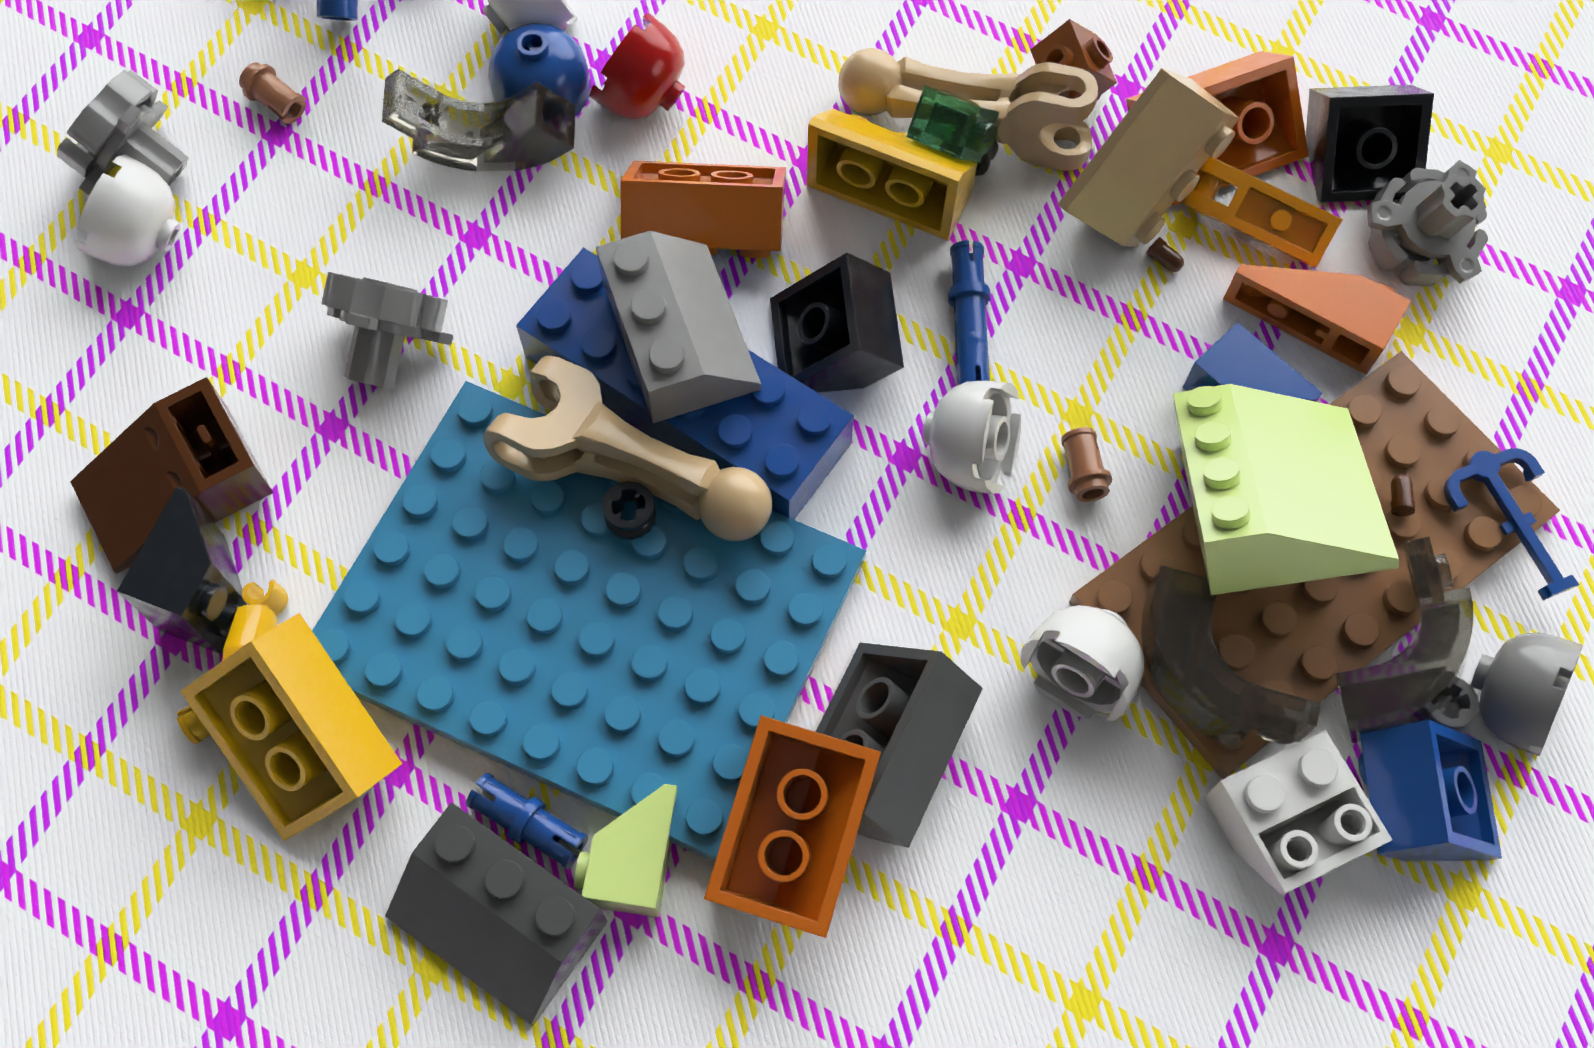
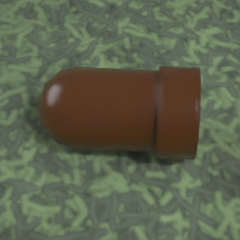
M1161 237L1157 238L1146 252V255L1156 260L1170 272H1178L1184 266L1183 257Z
M1404 474L1396 475L1391 481V513L1395 516H1409L1415 513L1413 483L1411 478Z

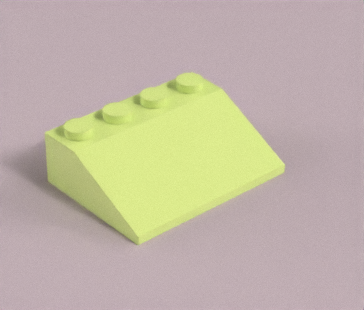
M1233 384L1214 387L1202 386L1190 391L1173 393L1179 444L1211 595L1399 568V558L1347 408Z

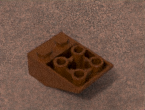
M207 377L153 403L70 481L116 574L131 567L177 486L188 490L214 523L274 493L229 408Z

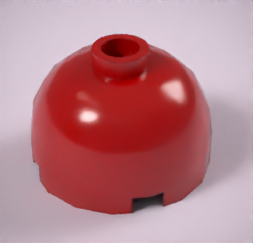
M646 13L643 16V26L646 29L642 30L635 24L600 73L607 77L603 83L605 85L603 90L593 84L589 93L590 98L619 117L629 119L648 117L660 106L669 111L686 87L678 81L685 66L684 51L678 38L650 13Z

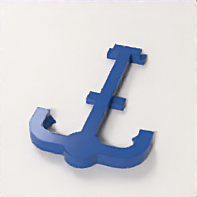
M1510 448L1497 454L1489 451H1478L1468 460L1467 466L1454 471L1445 482L1444 494L1453 511L1457 512L1468 506L1467 500L1460 491V483L1472 478L1484 482L1508 520L1499 526L1505 536L1513 532L1517 534L1548 584L1537 591L1543 601L1579 586L1580 584L1573 575L1562 576L1531 527L1532 524L1537 522L1531 512L1522 513L1498 475L1501 466L1508 463H1516L1523 468L1525 482L1535 480L1545 473L1537 459L1528 451L1519 448Z

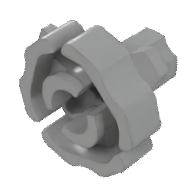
M132 69L128 72L123 70L111 79L101 92L87 104L66 132L67 135L78 143L75 144L66 137L57 149V157L85 177L79 189L87 195L91 194L96 182L103 173L108 175L117 166L112 161L124 154L157 172L169 187L187 166L189 157L152 129L160 121L168 106L161 100L155 102L158 90Z
M1458 160L1446 172L1437 169L1414 168L1402 179L1393 178L1376 194L1373 202L1367 206L1368 226L1371 229L1368 246L1381 270L1391 272L1406 259L1413 262L1400 272L1399 278L1401 282L1405 285L1426 287L1435 285L1448 274L1460 284L1482 272L1478 257L1488 242V235L1482 229L1475 231V227L1481 224L1487 217L1485 210L1487 207L1484 202L1486 188L1476 179L1477 171L1461 160ZM1396 192H1406L1398 204L1393 202ZM1394 233L1400 234L1401 237L1395 240ZM1436 258L1439 265H1429L1423 262Z
M328 271L321 304L328 307V316L339 318V320L346 322V324L355 326L344 375L349 380L394 389L405 336L446 345L452 344L453 335L441 332L448 300L419 293L415 289L366 277L360 279Z

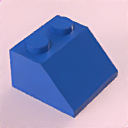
M1429 719L1360 734L1362 753L1358 759L1359 772L1363 782L1368 787L1370 803L1392 838V841L1377 848V854L1405 862L1502 859L1481 740Z

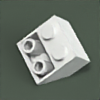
M1327 730L1221 780L1203 797L1234 852L1281 895L1392 841L1391 836Z

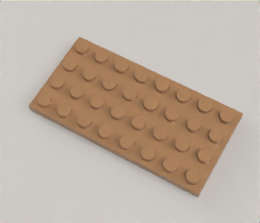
M1402 351L1329 404L1349 410L1399 558V568L1211 595L1193 507L1191 506L1073 593L1069 601L1073 606L1082 605L1113 611L1125 620L1127 626L1136 636L1144 654V672L1141 686L1222 780L1521 543L1515 532L1506 536L1499 526L1508 520L1484 482L1472 478L1460 483V491L1467 500L1468 506L1457 512L1453 511L1444 494L1446 480L1454 471L1467 466L1468 460L1476 452L1489 451L1497 454L1502 451ZM1508 463L1500 467L1498 475L1522 513L1531 512L1537 521L1531 525L1534 532L1560 511L1532 481L1525 482L1523 472L1514 463ZM1404 474L1412 480L1415 501V513L1412 515L1395 516L1391 513V481L1396 475Z

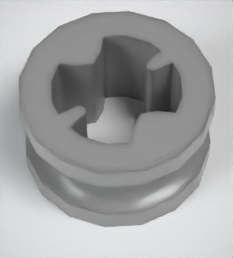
M1446 676L1433 681L1423 689L1417 698L1416 709L1421 721L1429 719L1459 731L1470 724L1478 715L1479 700L1473 687L1466 681L1454 676ZM1445 693L1452 696L1449 702L1452 704L1457 701L1460 708L1450 718L1442 714L1445 711L1444 707L1438 710L1435 705V701Z

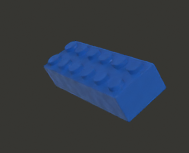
M584 247L516 325L524 355L527 359L537 364L542 357L555 356L591 371L600 385L602 404L622 420L651 438L676 449L716 461L720 470L729 467H741L755 472L765 481L770 490L772 511L782 514L787 518L796 519L852 443L853 414L750 350L748 351L760 379L761 390L653 423L602 283L598 257Z

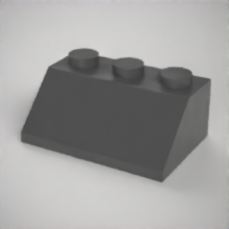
M860 642L815 731L881 751L858 829V834L866 838L906 848L910 847L983 688L942 651Z
M452 802L411 853L385 914L386 918L531 1026H534L608 923L600 908Z

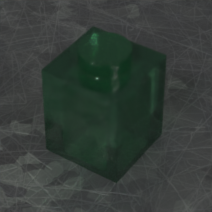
M924 85L906 137L955 158L981 162L982 156L991 149L996 139L997 125L995 123L999 111L949 91Z

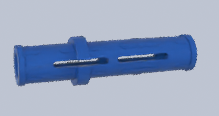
M969 240L959 241L950 247L953 285L948 290V303L954 308L957 386L970 381H990L986 305L991 300L989 286L984 282V246L978 241H974L972 244L973 253H969Z

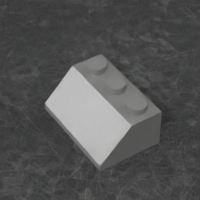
M647 231L596 247L602 283L653 423L761 390L760 379L706 244L654 231Z

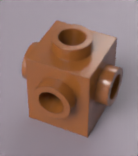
M1068 19L1030 49L1035 64L1052 62L1090 72L1098 85L1097 101L1104 92L1117 84L1110 66L1113 56L1106 43L1097 34L1071 19ZM1068 90L1059 94V96L1069 99L1082 96L1074 90Z

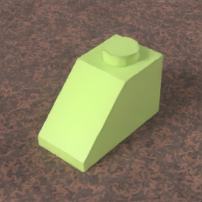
M664 784L593 835L590 853L580 852L575 870L574 888L582 890L584 898L600 909L659 917L672 845L669 835L678 792L676 785Z

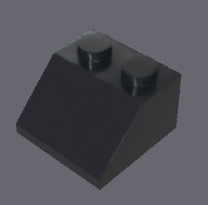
M1411 84L1309 88L1306 142L1317 201L1321 203L1371 201L1393 178L1402 179L1414 168L1426 169L1434 93ZM1396 192L1393 200L1401 199L1406 192Z
M846 252L770 298L777 367L817 393L864 389L904 368L890 272Z
M177 486L117 592L159 631L220 654L224 648L237 607L247 605V603L242 598V586L224 534L188 490Z

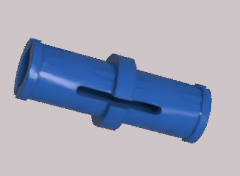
M485 773L478 779L475 784L493 795L495 800L490 801L471 789L466 800L467 807L475 809L509 830L508 838L519 845L525 841L542 853L560 863L563 868L569 869L576 862L578 856L558 844V842L564 840L582 852L588 841L586 833L579 832L545 811L546 804L538 798L532 797L529 800L495 779L492 774Z

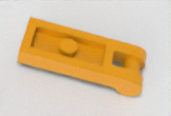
M1209 157L1200 169L1203 176L1196 190H1192L1182 204L1296 260L1317 268L1343 219L1229 164ZM1222 183L1237 189L1229 206L1214 200Z

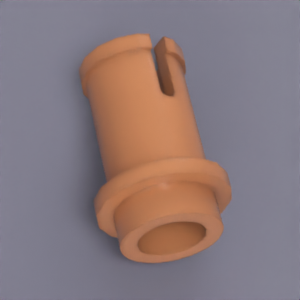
M254 62L242 71L239 77V85L243 88L242 92L247 99L259 101L276 114L285 124L295 122L304 113L306 108L304 101H306V98L296 93L277 78L276 71L272 66Z
M1088 427L1068 431L1061 437V444L1064 447L1071 478L1067 483L1070 493L1075 494L1080 502H1094L1106 497L1110 492L1109 485H1111L1113 479L1110 471L1105 470L1103 467L1096 431Z

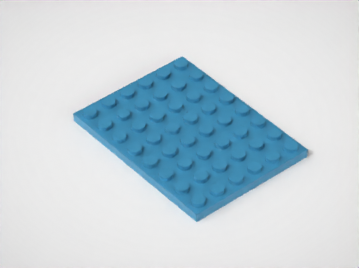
M465 381L312 632L358 698L613 816H621L664 784L676 785L678 792L669 835L670 842L715 862L760 715L785 723L788 722L865 561L867 550L794 519L787 518L775 511H771L767 524L755 536L742 541L724 540L712 534L705 527L701 519L695 520L675 505L654 495L652 496L655 503L656 519L650 532L634 540L621 539L613 535L607 528L602 508L603 499L608 490L621 482L579 472L556 480L534 481L502 466L489 455L483 441V433L491 422L503 413L531 419L546 416V414ZM635 501L624 502V508L621 511L623 520L635 519V513L638 510Z

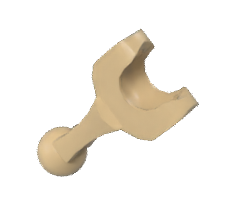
M865 48L856 51L846 59L840 69L838 76L840 95L852 110L860 114L877 115L887 111L891 118H917L957 127L975 125L990 132L997 142L1007 144L1024 161L1031 165L1063 171L1076 170L1083 166L1091 155V130L1083 120L1088 118L1097 103L1098 85L1094 76L1086 70L1045 62L1033 65L1021 74L966 73L930 66L906 56L896 61L889 53L877 48ZM1068 90H1074L1082 96L1069 99L1059 96V94ZM1054 139L1072 141L1077 147L1062 149L1056 145Z
M542 357L530 372L531 391L536 402L551 412L546 416L532 419L503 413L498 415L483 433V441L489 455L502 466L528 479L550 481L579 472L608 478L621 483L625 481L638 482L646 486L652 495L675 505L695 520L701 519L705 527L712 534L724 540L742 541L755 536L765 527L771 515L772 497L765 481L755 472L741 467H729L720 470L714 460L688 454L651 438L622 420L602 404L600 385L591 371L559 357Z

